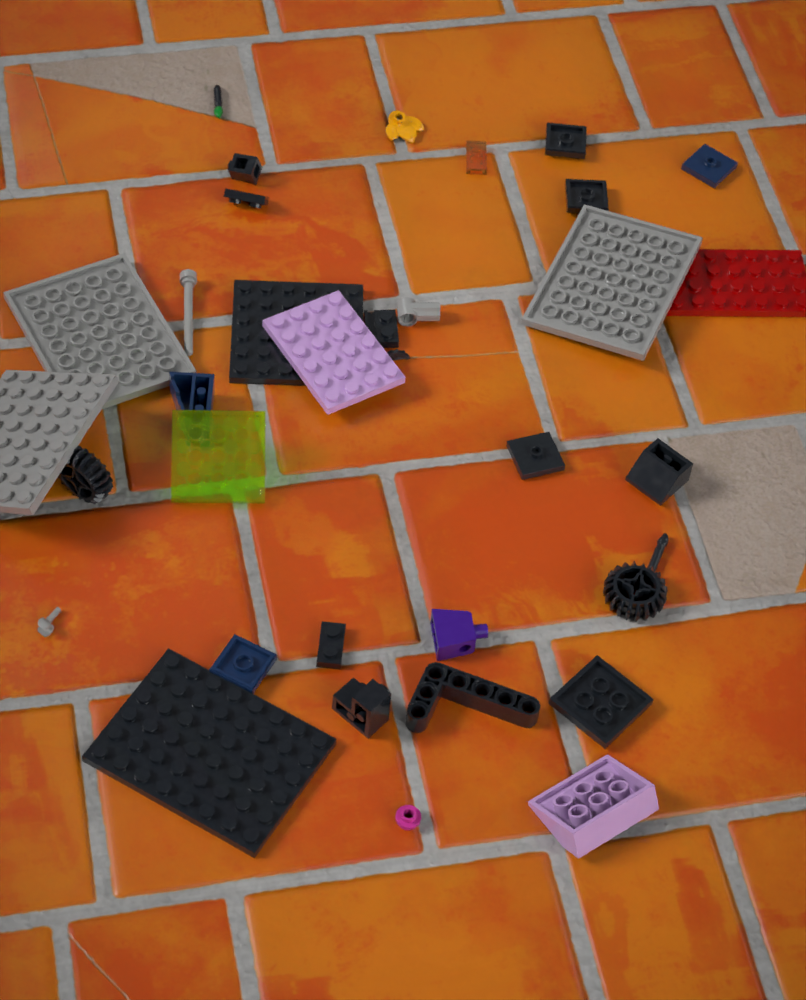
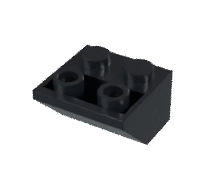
M657 438L643 450L625 480L661 506L689 481L693 463Z

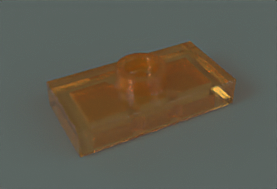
M466 141V174L487 175V144L485 141Z

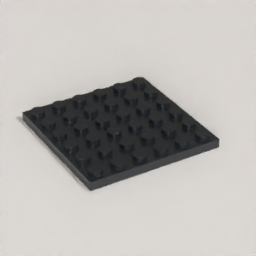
M234 280L229 383L306 386L262 326V320L339 290L363 321V284Z

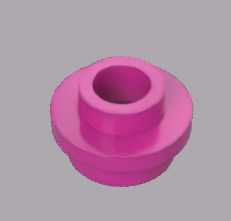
M404 805L397 810L395 819L402 829L413 830L421 822V813L415 806ZM404 815H412L413 817L406 818Z

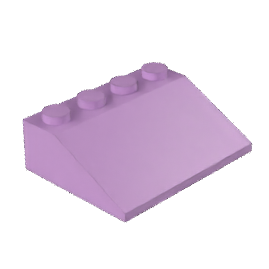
M608 754L528 801L529 807L562 847L578 859L659 810L655 785Z

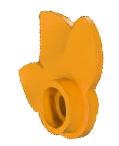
M396 110L389 114L386 134L391 141L401 137L413 144L416 139V132L424 130L423 124L417 118L407 116L402 111Z

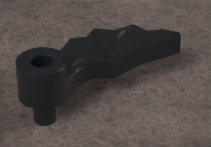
M396 349L387 352L393 361L410 359L409 354L405 353V350L400 351Z

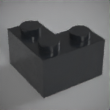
M353 677L333 695L332 709L365 737L369 738L389 721L391 693L385 685L379 684L374 679L364 684Z

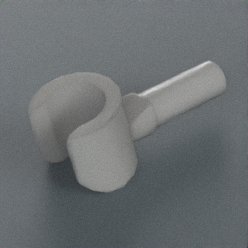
M56 607L46 619L43 617L38 620L39 627L37 631L41 635L47 637L53 632L54 625L51 623L61 612V609Z

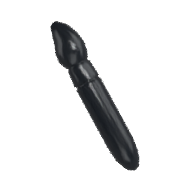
M666 533L658 539L657 546L647 567L653 566L654 573L669 541Z

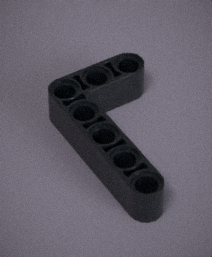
M434 662L427 665L407 707L405 724L411 732H423L427 728L440 698H444L512 724L531 728L538 721L540 702L533 696L442 663Z

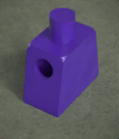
M432 609L430 625L437 661L471 654L475 651L476 639L488 638L487 624L474 625L471 612Z

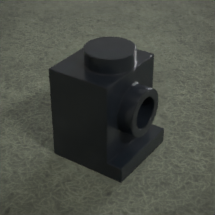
M234 153L232 160L228 163V172L231 178L251 182L253 185L257 184L262 170L258 157Z

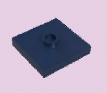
M704 144L682 164L681 169L715 188L737 168L738 162Z
M234 634L209 669V672L253 694L276 662L277 654Z

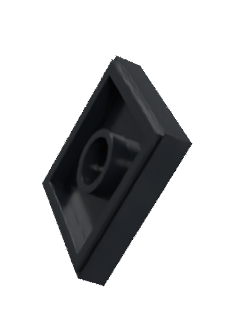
M547 123L545 155L585 159L587 126Z
M565 180L567 213H580L584 204L609 211L605 180Z
M550 432L507 441V449L522 480L564 471L565 464Z

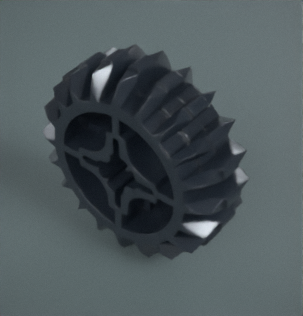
M80 446L74 449V453L58 476L62 481L61 484L65 485L67 490L73 493V496L76 495L80 500L84 499L86 503L96 504L104 500L113 488V479L110 477L111 473L106 470V465H103L100 459L95 457L94 453L91 454L86 448L82 449Z
M635 561L631 566L626 562L622 567L617 565L614 571L610 570L608 577L604 581L603 596H605V604H610V611L617 610V617L622 614L625 615L626 621L630 617L634 618L636 622L639 620V617L644 621L649 616L654 618L657 612L660 613L667 600L668 590L665 586V579L661 578L660 572L654 573L653 566L646 568L644 563L641 566L636 565Z

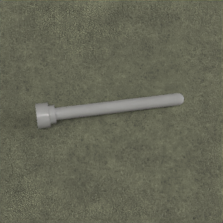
M185 269L180 272V284L184 287V351L187 356L193 354V287L197 283V273L191 269Z

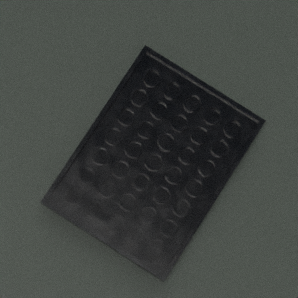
M168 648L82 755V761L255 858L333 750L337 739L238 685L209 672L208 669Z

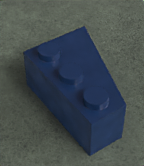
M169 372L170 392L186 442L209 444L215 393L214 374Z

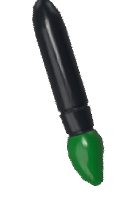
M219 85L214 87V115L216 118H221L223 113L222 91Z

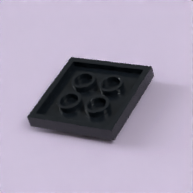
M596 655L549 699L548 704L606 749L652 705L654 699Z

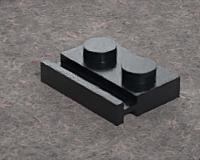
M364 310V324L383 348H399L396 311L374 310V312H368Z

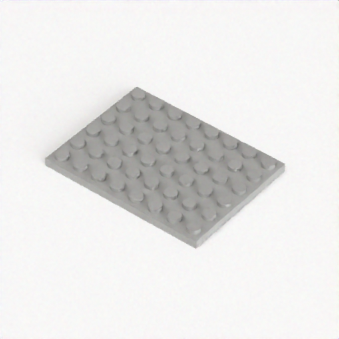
M584 204L522 317V325L644 361L702 244L703 237Z
M125 253L3 292L5 301L45 372L114 374L117 376L119 383L102 409L170 386L169 372L196 373L195 367Z
M6 370L0 378L1 513L34 515L74 453V449L77 448L119 383L116 375Z

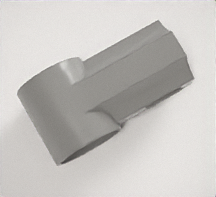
M409 297L401 298L397 301L398 322L403 326H412L417 321H440V302H415L414 299Z

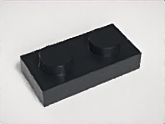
M226 188L224 191V197H228L231 203L241 204V201H247L249 206L256 208L268 205L269 197Z
M322 621L316 667L341 670L346 624Z

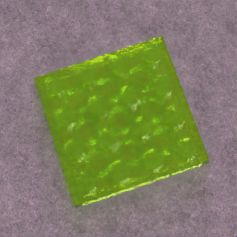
M172 410L171 503L265 504V411Z

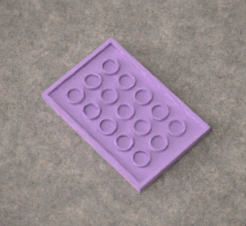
M339 290L262 320V326L327 415L405 383L406 377Z

